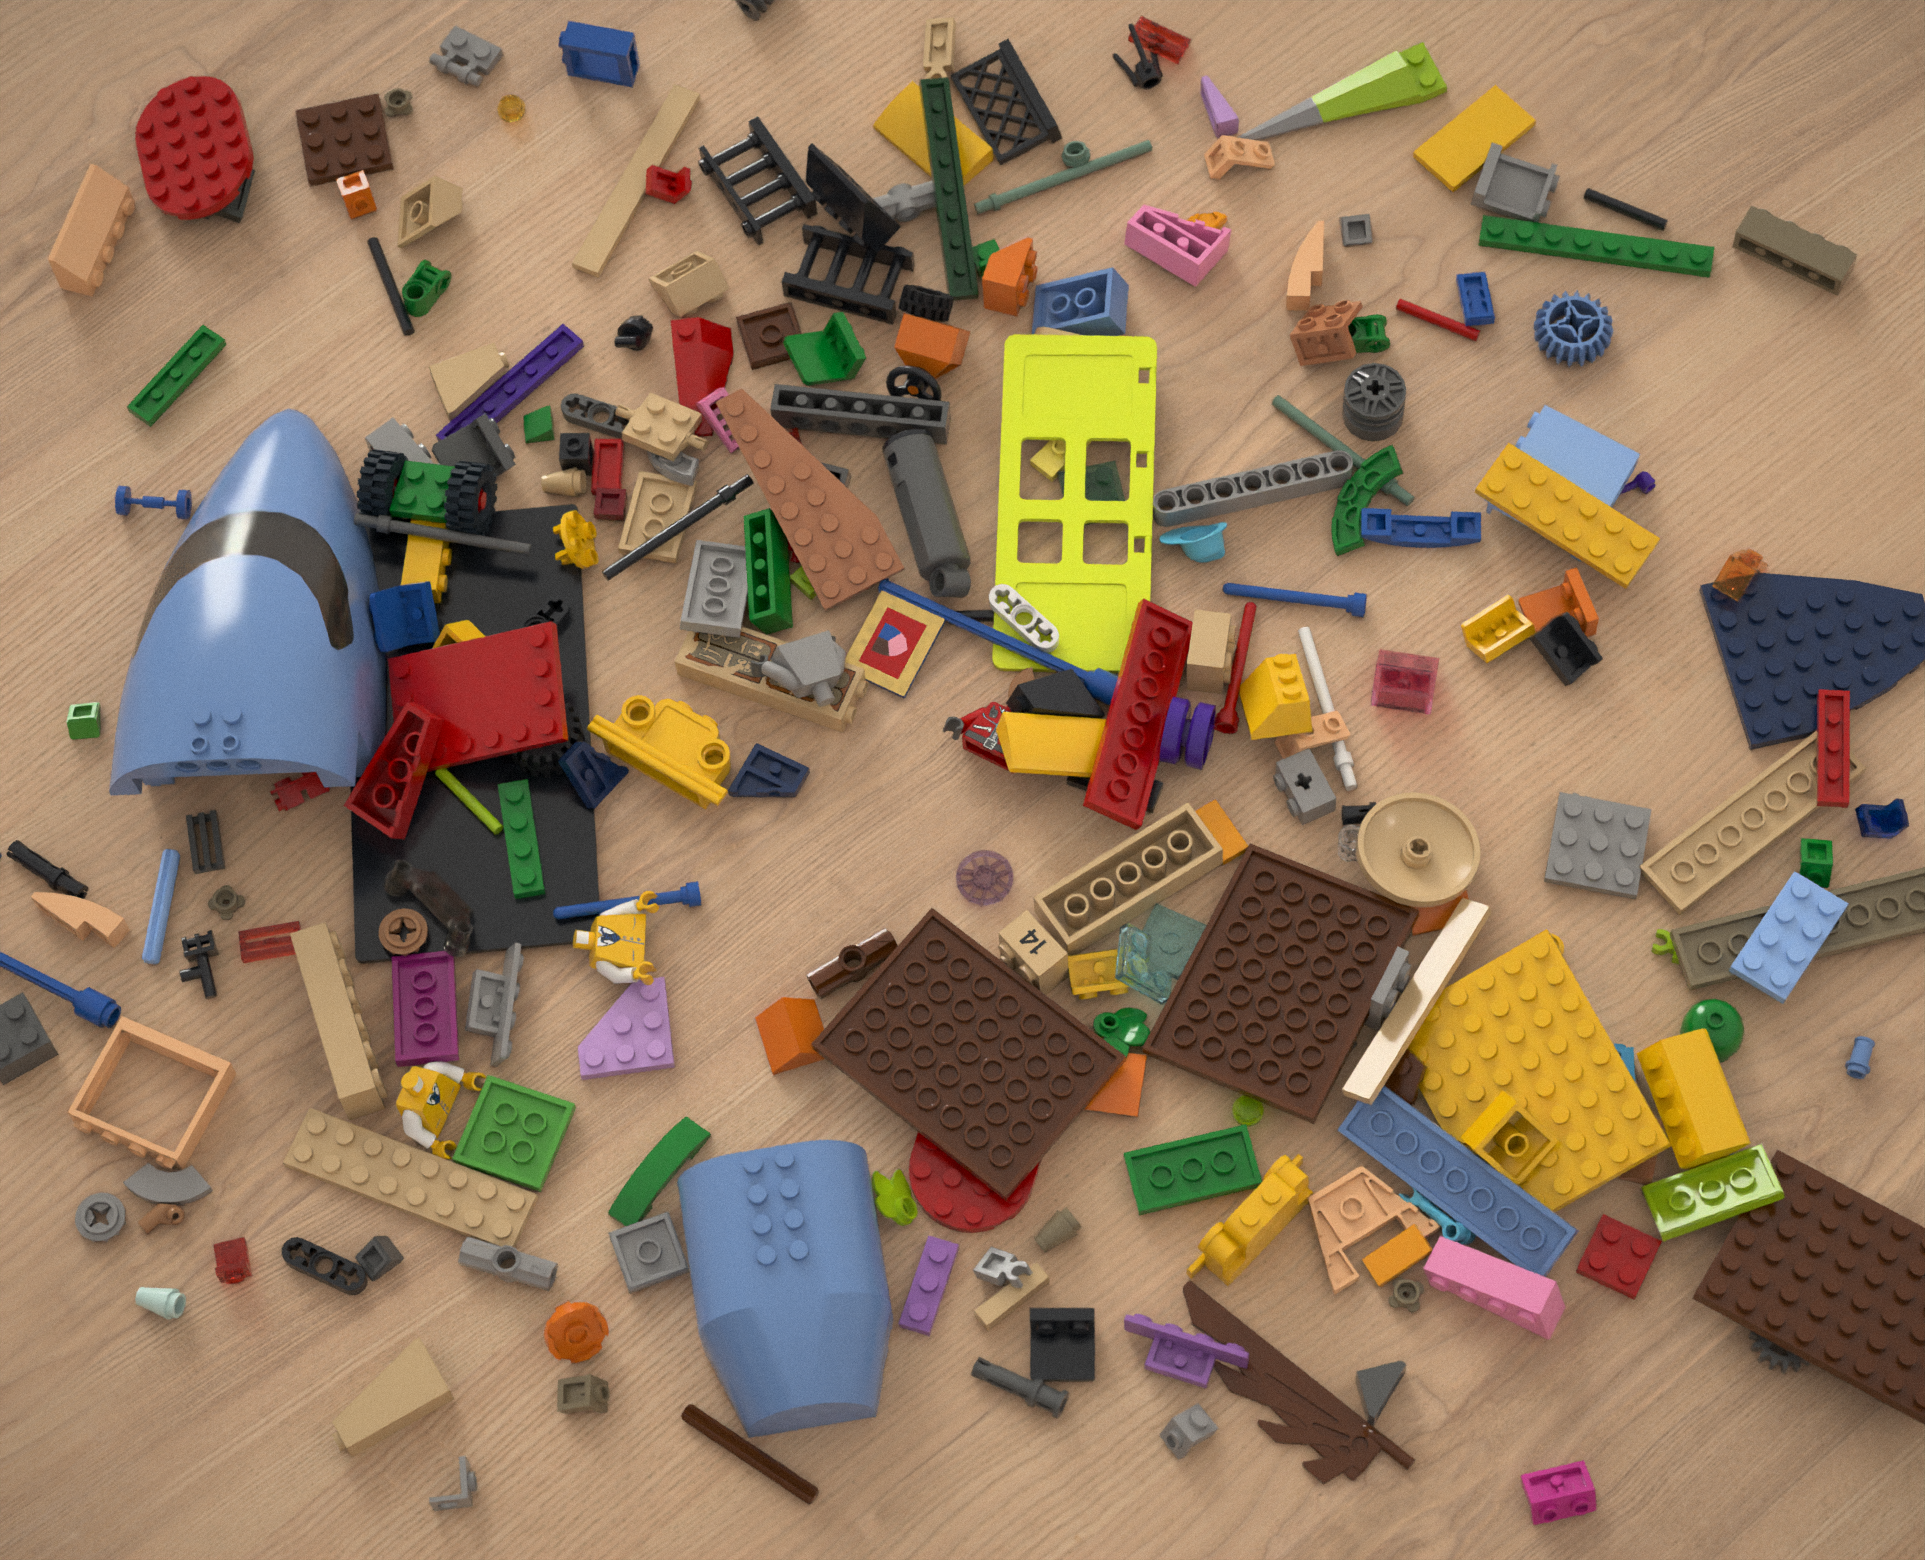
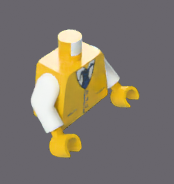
M645 891L641 894L639 900L635 899L602 912L591 925V932L575 930L573 948L590 950L589 966L597 969L600 974L614 984L635 983L640 979L645 985H651L654 982L653 977L645 974L656 972V968L651 962L644 961L646 914L641 913L644 909L649 913L657 912L659 906L656 903L647 904L649 900L655 899L658 896L652 891Z
M443 1061L427 1063L423 1068L413 1066L410 1072L403 1075L401 1079L403 1087L396 1101V1107L402 1116L404 1132L425 1148L431 1147L433 1155L446 1160L451 1159L445 1153L444 1148L456 1150V1144L451 1140L439 1142L436 1139L440 1135L461 1087L458 1083L462 1081L467 1090L481 1091V1088H477L474 1085V1080L476 1077L486 1079V1075L480 1072L464 1073L463 1068Z

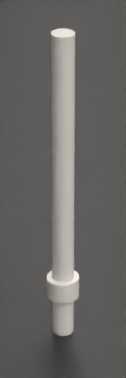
M1300 628L1298 633L1323 714L1333 712L1335 710L1310 628ZM1344 740L1332 743L1335 752L1333 760L1336 769L1341 772L1345 789L1352 791L1358 787L1352 770L1354 762L1351 753L1346 750Z

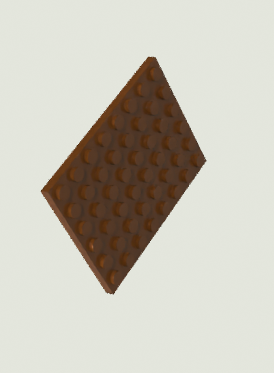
M1250 843L1142 1047L1143 1054L1314 1124L1369 1016L1371 998L1397 947L1403 949L1419 917V910L1397 903L1387 897Z
M933 908L927 912L811 1044L813 1050L1005 1201L1126 1061V1056Z
M1777 1149L1770 1163L1785 1198L1739 1215L1692 1299L1925 1425V1228Z

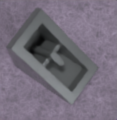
M1403 1361L1356 1371L1355 1381L1365 1417L1372 1426L1375 1425L1405 1374L1407 1364Z

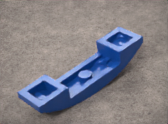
M1361 508V538L1388 545L1415 548H1443L1481 542V512L1451 511L1450 517L1391 515V509Z

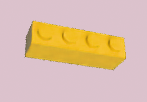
M411 519L410 522L447 529L445 523ZM408 535L401 585L430 581L434 603H440L442 592L446 593L448 585L445 568L450 566L452 558L449 542Z

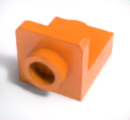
M363 170L336 179L351 219L377 210Z

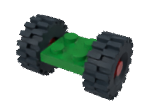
M376 449L368 452V457H365L363 461L364 467L361 466V478H358L357 484L359 485L357 509H360L358 514L375 517L381 514L392 516V520L397 521L407 518L445 523L446 528L449 530L485 536V533H488V525L491 526L493 521L492 515L495 514L494 504L497 502V496H495V491H497L495 481L497 477L494 474V467H491L490 464L459 461L453 467L407 461V456L399 452Z

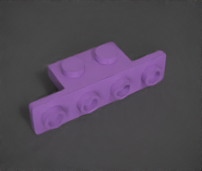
M1126 1314L1124 1330L1153 1339L1145 1362L1146 1370L1206 1389L1216 1360L1245 1369L1248 1367L1249 1353L1245 1352V1349L1237 1344L1227 1343L1223 1345L1214 1342L1213 1338L1201 1333L1191 1335L1183 1332V1329L1179 1326L1168 1323L1163 1326L1154 1323L1151 1318L1142 1314H1135L1134 1316Z

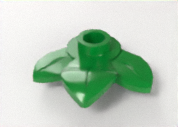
M1122 1008L1115 1013L1104 1012L1097 1015L1093 1022L1094 1032L1126 1057L1128 1056L1129 1046H1144L1150 1034L1149 1028L1143 1024L1147 1014L1137 1008Z

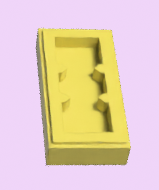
M1050 440L1030 459V465L1052 482L1065 470V442L1062 440Z

